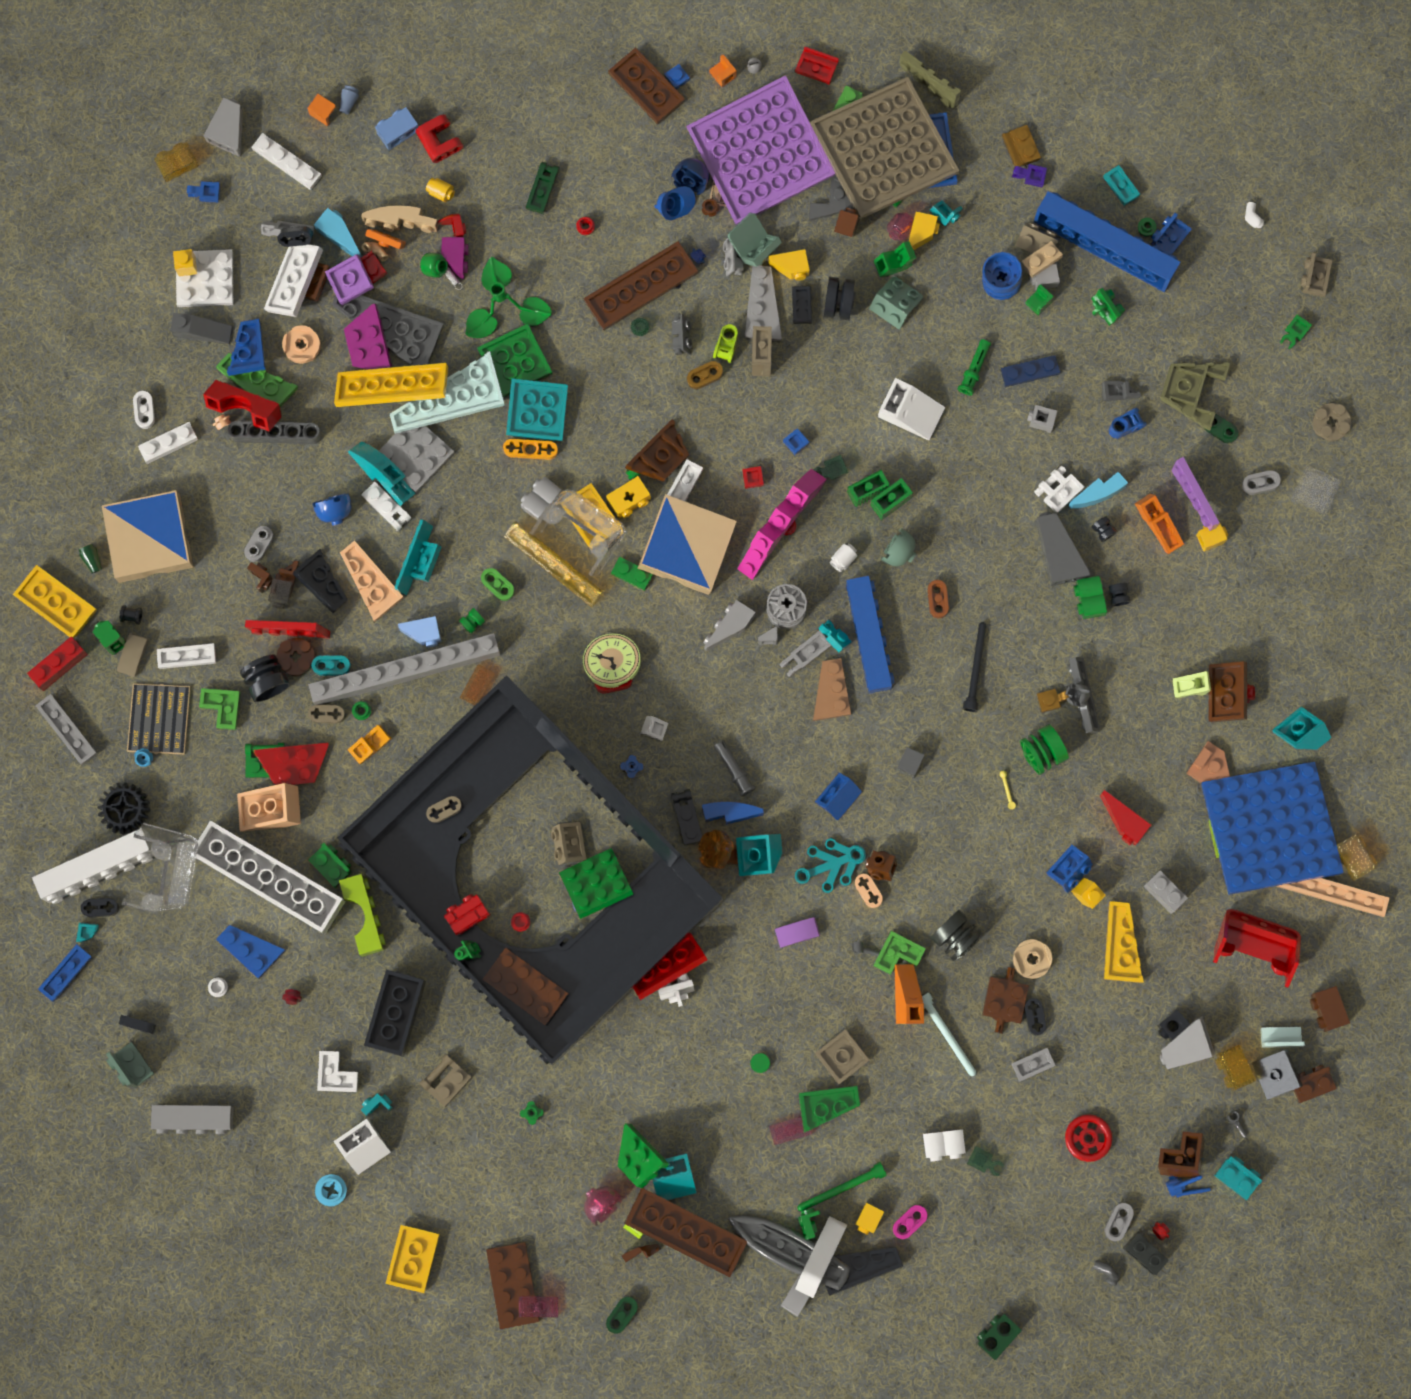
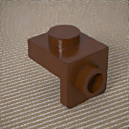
M251 562L247 569L250 573L261 579L256 588L260 593H263L264 590L267 591L271 587L272 576L266 572L267 568L262 564L257 563L255 565Z

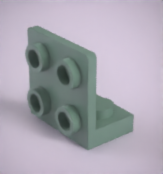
M133 1042L117 1053H106L108 1057L107 1063L112 1069L118 1071L119 1075L117 1077L123 1085L136 1088L154 1075V1072Z

